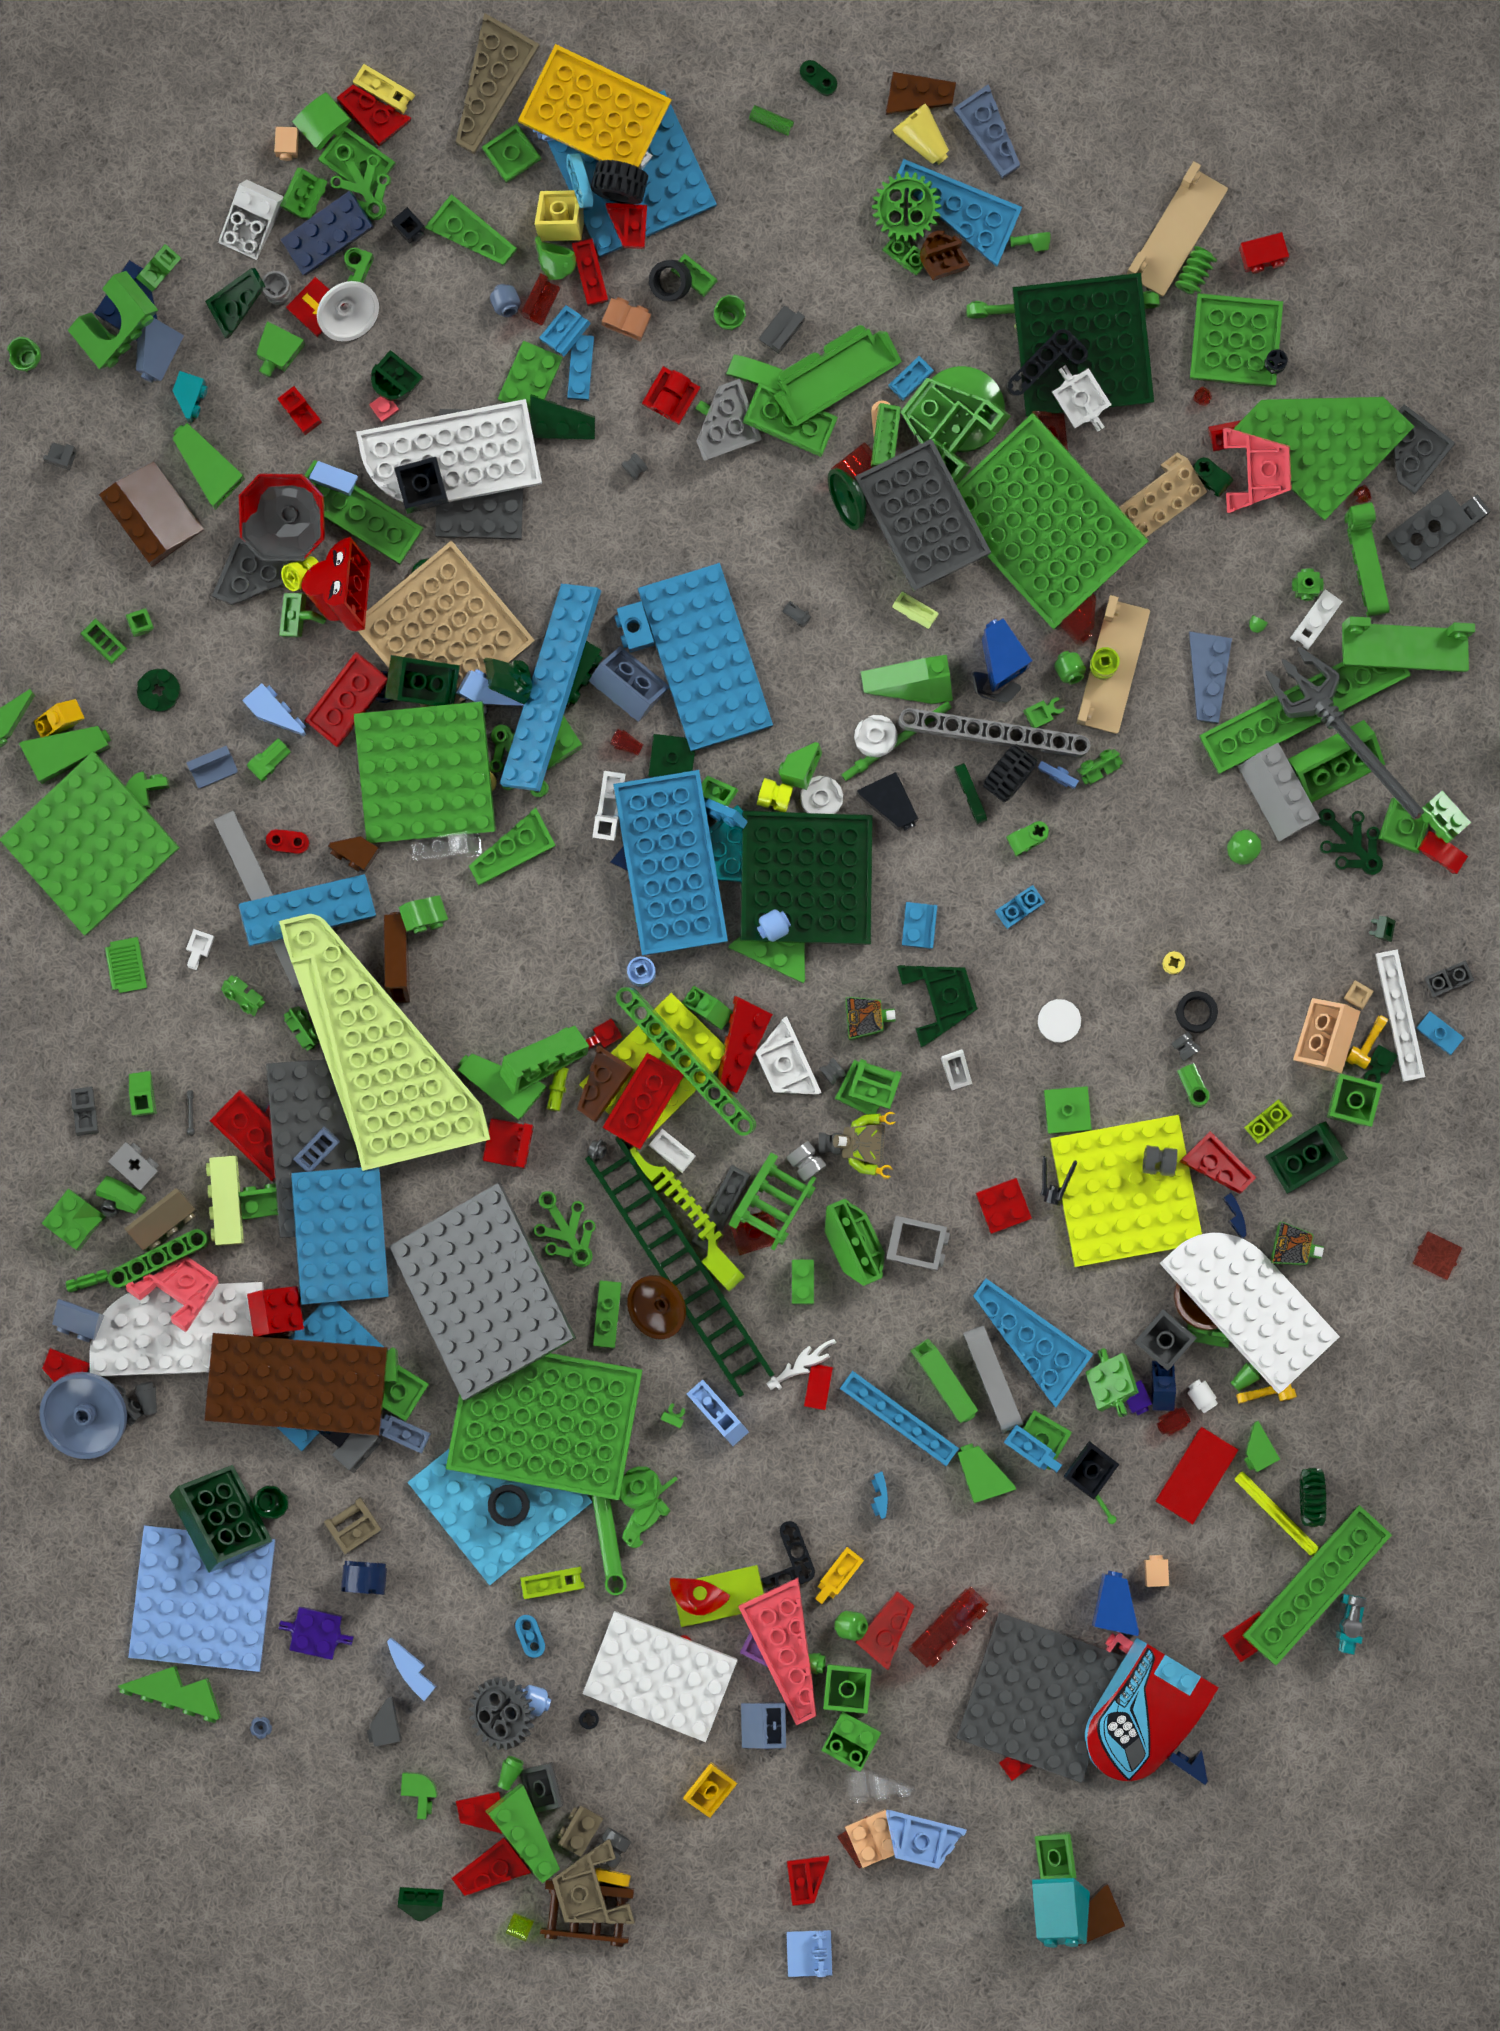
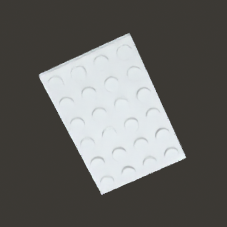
M614 1611L583 1694L706 1742L738 1659Z

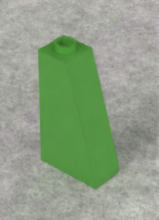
M186 423L175 430L173 433L175 436L172 439L211 506L216 510L245 478L196 430Z
M99 726L26 740L20 742L19 745L38 781L43 784L79 765L92 751L98 755L111 748L108 744L111 738L106 729L102 731Z
M472 1053L469 1057L465 1055L458 1063L460 1066L458 1071L518 1121L522 1119L547 1088L543 1083L537 1082L513 1095L500 1075L501 1065Z
M926 1339L910 1350L956 1419L962 1423L974 1418L978 1409L936 1346L929 1339Z

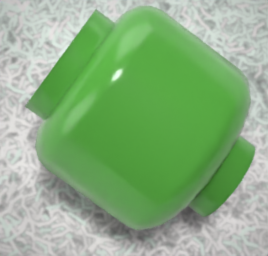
M1065 651L1058 655L1054 668L1061 681L1071 685L1080 682L1084 678L1086 667L1079 654Z
M843 1611L836 1618L834 1624L839 1637L852 1641L862 1639L868 1630L867 1620L859 1612Z

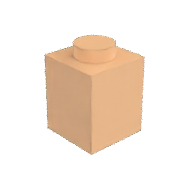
M276 127L274 150L276 157H280V160L291 161L292 158H298L299 131L297 127Z
M1149 1555L1150 1560H1144L1145 1586H1169L1168 1559H1163V1555Z

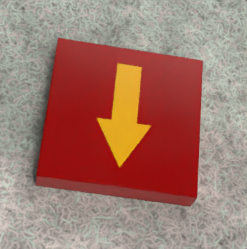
M314 277L286 306V309L318 338L323 331L317 321V310L321 299L329 289Z

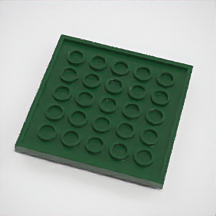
M1141 273L1012 287L1020 368L1060 329L1068 330L1085 346L1088 352L1087 359L1078 365L1072 364L1061 354L1023 393L1026 417H1029L1032 413L1036 416L1064 413L1052 391L1059 388L1065 381L1058 371L1065 365L1072 376L1080 374L1089 368L1111 403V406L1107 408L1154 403ZM1060 333L1057 335L1056 341L1060 345H1066L1068 338L1065 334ZM1077 348L1073 349V359L1081 360L1083 352ZM1042 350L1041 357L1043 360L1050 361L1053 354L1051 350ZM1032 364L1028 365L1026 373L1032 377L1036 376L1038 372L1037 367ZM1021 373L1022 383L1026 381L1028 384L1030 381L1025 379Z
M743 811L742 816L748 823L744 829L742 828L740 941L771 942L767 937L764 939L761 937L757 927L760 926L759 918L776 909L779 912L783 911L791 926L787 935L774 942L870 945L872 815Z

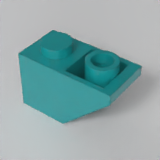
M179 371L172 391L187 421L192 423L193 419H197L201 406L198 405L200 399L205 398L208 386H205L206 382L203 378Z

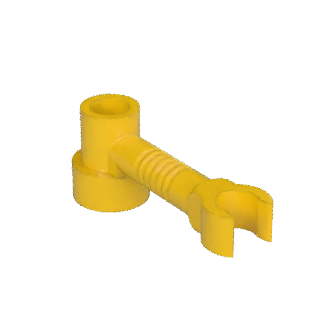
M1378 1015L1361 1050L1352 1046L1347 1054L1346 1062L1351 1065L1356 1064L1363 1069L1367 1068L1371 1061V1058L1367 1055L1379 1033L1386 1025L1387 1018Z
M1289 1384L1278 1394L1280 1402L1294 1399L1297 1395L1295 1389H1292L1291 1384ZM1272 1386L1259 1390L1239 1393L1236 1397L1238 1404L1260 1397L1276 1394L1277 1392Z

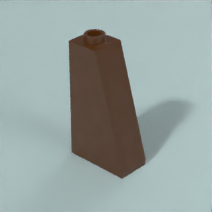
M392 912L389 915H384L385 990L395 1003H410L408 932L406 931L401 913Z

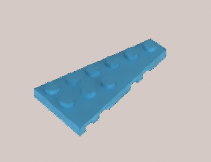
M903 159L898 171L903 178L905 172L908 171L909 176L912 178L916 172L918 180L925 176V184L931 181L933 184L930 189L937 188L938 190L934 196L941 197V200L936 202V204L942 206L941 209L936 210L941 215L939 218L998 267L1022 207ZM917 191L913 194V196L916 199L921 200L923 197V193Z
M985 1278L973 1297L1056 1408L1093 1356V1353Z

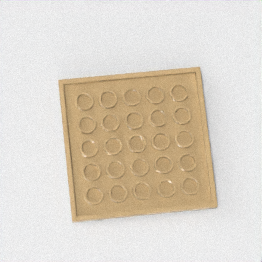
M452 541L447 543L367 610L365 629L358 631L388 668L391 655L460 665L456 692L468 671L478 669L486 674L485 663L483 662L485 658L509 663L535 641ZM456 694L454 704H460L465 698ZM419 704L421 707L434 706L427 704Z

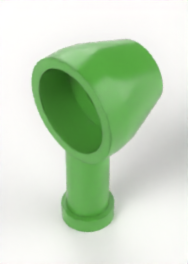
M1050 232L1018 237L1010 236L1011 247L1031 244L1035 252L1049 250Z

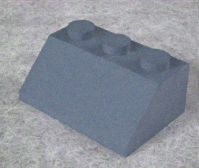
M621 646L599 664L589 680L591 684L638 722L649 713L669 689V685Z

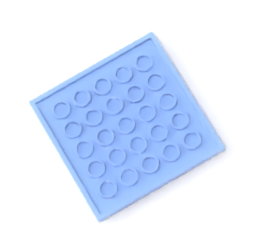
M144 1526L128 1658L260 1672L275 1539H272V1542L243 1558L208 1573L187 1530Z

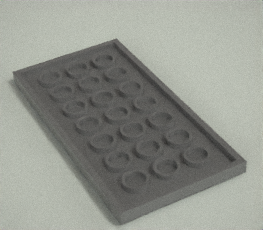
M326 1059L266 1064L279 1238L296 1237L291 1173L306 1171L293 1158L323 1126L335 1135L340 1142L313 1171L361 1167L357 1147ZM324 1135L320 1137L328 1145L331 1144ZM317 1141L314 1143L322 1152L325 1151ZM309 1148L308 1151L317 1159L319 1155ZM305 1154L302 1156L310 1166L313 1164Z

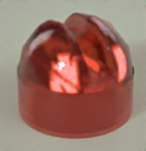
M1202 386L1195 392L1193 400L1199 405L1206 406L1210 403L1212 394L1207 388Z
M1366 485L1355 489L1353 496L1357 495L1358 499L1355 500L1356 502L1362 504L1371 501V493Z

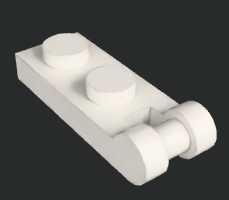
M1325 589L1290 638L1295 642L1296 640L1299 641L1306 650H1309L1343 601ZM1304 629L1312 633L1309 638L1302 634Z

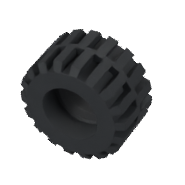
M602 160L596 164L591 190L609 201L621 204H639L643 201L649 175L639 167L616 160Z
M1018 744L1011 746L986 777L983 787L1002 802L1009 801L1036 767L1037 759Z

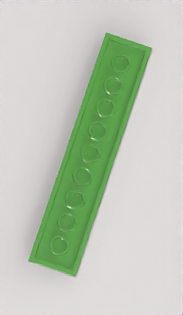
M1341 662L1331 667L1339 674V685L1333 699L1334 706H1338L1339 711L1342 712L1410 677L1411 674L1408 669L1346 666ZM1320 673L1308 680L1315 686H1321L1326 678ZM1298 685L1283 692L1292 703L1305 698ZM1277 696L1199 735V738L1218 774H1221L1274 744L1281 743L1322 722V717L1314 715L1289 718L1285 714Z

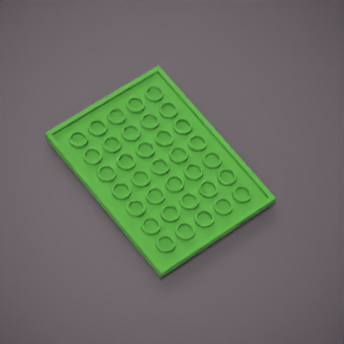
M1034 413L1024 420L956 485L991 551V554L988 555L990 560L1053 630L1149 542L1144 534Z
M550 1353L467 1401H463L459 1394L446 1469L619 1500L643 1370Z

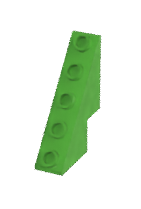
M177 1666L118 1686L120 1693L129 1696L136 1693L141 1695V1700L151 1703L157 1700L162 1702L161 1706L172 1710L176 1706L182 1708V1713L190 1716H195L196 1713L203 1715V1720L216 1723V1720L221 1718L209 1679L207 1678L183 1687Z

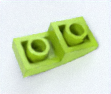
M1278 1099L1244 1128L1256 1143L1259 1144L1293 1115L1281 1100Z

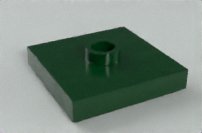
M653 734L648 777L653 778L693 771L695 751H690L685 737Z

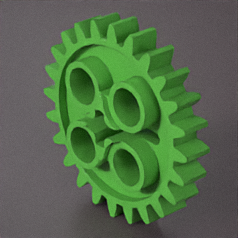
M906 171L905 176L902 178L898 172L896 180L889 176L890 183L882 182L884 189H876L880 196L873 197V200L878 202V204L872 205V209L878 210V212L873 214V217L880 218L876 224L877 226L884 225L881 229L883 233L889 230L888 237L890 239L896 234L897 241H900L902 236L906 243H908L911 236L914 241H917L918 234L925 238V230L930 233L932 232L929 227L931 224L937 226L934 217H941L936 210L941 209L942 206L936 204V202L941 200V197L934 196L938 190L937 188L930 189L933 184L931 181L925 184V176L918 180L916 172L911 178L908 171ZM906 188H909L908 203L912 206L908 208V226H905L906 212L902 208L906 205ZM894 192L902 193L900 200H891V195ZM915 192H922L923 197L921 200H912ZM894 213H900L902 216L901 220L897 223L891 222V216ZM915 213L923 214L920 222L915 223L912 221V216Z

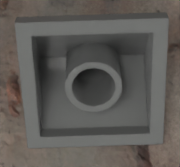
M1163 1309L1150 1322L1135 1343L1168 1371L1197 1337Z
M553 1762L523 1769L520 1773L522 1784L535 1813L563 1806Z

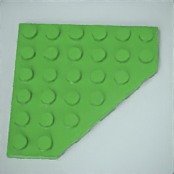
M1384 397L1260 400L1234 430L1290 446L1291 490L1325 521L1415 426Z

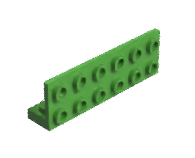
M1350 616L1342 623L1343 665L1467 672L1469 670L1468 637L1475 632V624L1454 622L1448 628L1371 624V618Z

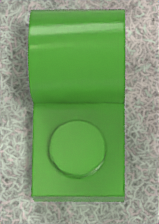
M350 248L345 253L344 260L347 268L354 272V275H350L347 282L356 281L364 283L374 260L373 254L359 248ZM358 256L361 258L358 264L350 263L352 257Z

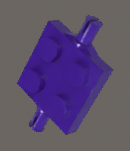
M301 1606L293 1623L281 1620L279 1624V1630L291 1632L290 1651L333 1660L335 1648L339 1643L352 1646L354 1636L341 1634L340 1626L343 1616Z

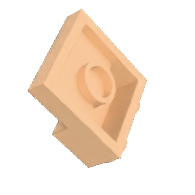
M886 1809L845 1826L862 1868L894 1855Z

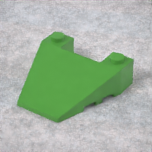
M929 378L924 380L901 410L902 416L920 443L930 439L933 440L956 484L962 480L971 468L956 455V452L977 425L981 422L989 430L998 433L1011 417L992 401Z

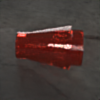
M617 729L610 742L614 749L633 753L637 756L644 745L624 729L622 731Z

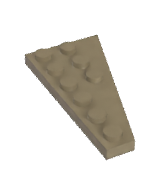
M486 13L483 16L482 28L479 34L478 46L475 52L468 91L456 138L457 145L474 155L540 47L535 41Z

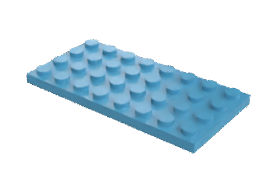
M720 563L638 588V593L690 751H696L772 727L773 723Z
M699 770L613 784L642 956L728 942Z

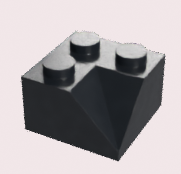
M436 456L394 468L407 514L449 503Z

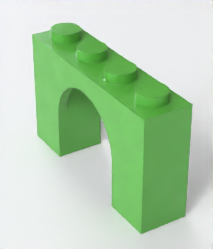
M127 271L114 274L102 288L116 305L121 315V329L117 336L110 334L92 312L79 316L68 329L69 333L99 369L115 366L119 362L118 357L130 349V343L141 336V330L153 322V316L158 311Z

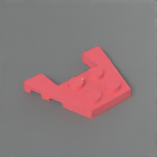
M1223 429L1224 448H1247L1248 492H1227V513L1292 489L1290 446L1234 429Z
M187 1256L163 1267V1271L157 1274L145 1275L143 1280L135 1284L132 1281L126 1285L127 1292L139 1300H142L158 1287L184 1305L171 1316V1321L186 1332L219 1282L217 1276Z

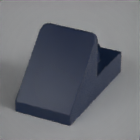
M1202 1750L1198 1751L1190 1764L1188 1763L1190 1758L1180 1751L1177 1754L1172 1753L1167 1758L1204 1785L1208 1782Z

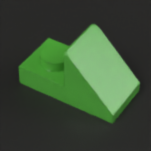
M708 775L702 782L704 799H711L727 807L738 792L737 788Z

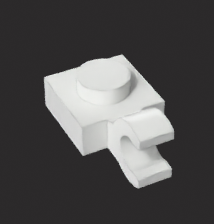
M193 929L186 948L187 951L192 952L187 964L188 968L197 970L201 956L208 957L215 938L213 935Z

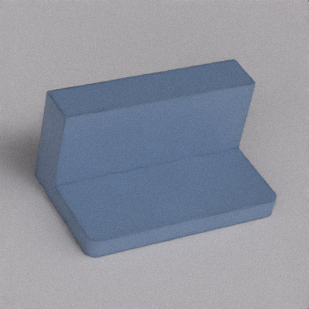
M227 746L186 762L198 788L205 787L238 772Z

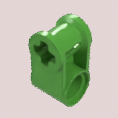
M1037 821L1011 833L1006 838L1017 857L1022 855V852H1027L1044 842L1048 837L1049 829L1045 823ZM1036 827L1040 830L1044 829L1042 837H1039V835L1034 836Z

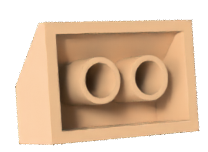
M1312 998L1293 1060L1326 1071L1342 1074L1361 1011L1346 1004Z

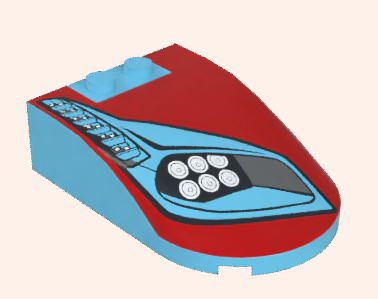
M1136 1638L1088 1719L1085 1729V1741L1090 1760L1102 1773L1120 1781H1136L1151 1775L1188 1736L1207 1709L1219 1687Z

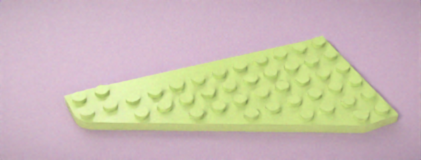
M306 914L279 921L285 946L357 1147L362 1171L491 1140L480 1102L323 918L314 914Z

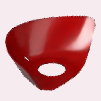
M672 1577L669 1581L671 1592L676 1602L683 1610L693 1615L712 1613L721 1608L730 1598L728 1593L703 1580ZM698 1586L704 1587L707 1591V1596L703 1600H697L693 1595L694 1589Z

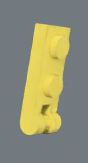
M363 64L353 80L354 85L392 106L402 114L405 113L408 102L412 101L415 97L411 91ZM397 93L402 95L400 101L394 99Z

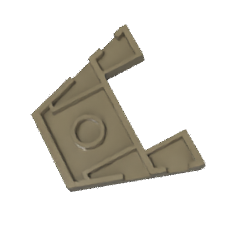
M607 1839L552 1878L565 1922L635 1923L630 1903L610 1909L606 1908L594 1865L616 1859L611 1839Z

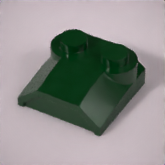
M485 658L483 662L486 668L488 688L524 705L529 699L532 689L528 665L521 660H513L511 663Z

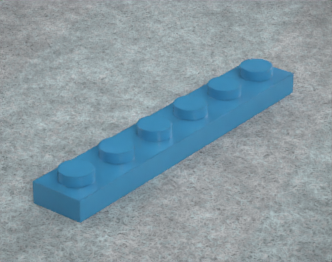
M854 1371L850 1373L840 1387L843 1392L945 1466L948 1465L959 1448Z

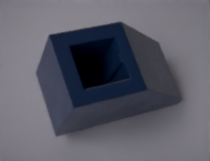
M1152 1361V1410L1174 1411L1176 1383L1174 1365L1167 1371L1157 1361Z

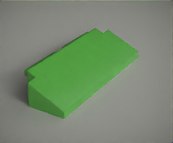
M857 325L826 344L823 349L824 354L819 355L813 352L780 372L777 383L782 390L773 396L793 426H798L901 363L902 361L888 333L878 331L872 335L870 329Z

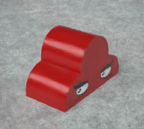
M348 537L339 541L330 549L326 560L316 563L305 573L301 585L305 594L326 619L330 621L340 620L351 631L365 629L371 562L353 539Z

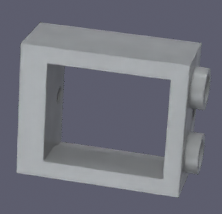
M895 1216L886 1260L937 1271L938 1266L943 1267L945 1254L941 1252L943 1245H948L950 1233L946 1232L947 1227ZM903 1224L940 1232L933 1263L896 1255Z

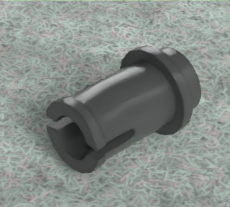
M791 601L783 609V613L798 622V626H806L811 619L808 611H803Z

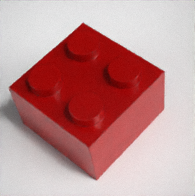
M298 1286L260 1290L247 1294L253 1336L283 1334L304 1329Z

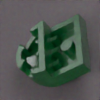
M391 350L378 364L374 365L371 371L373 389L378 395L390 401H401L407 398L423 380V376Z

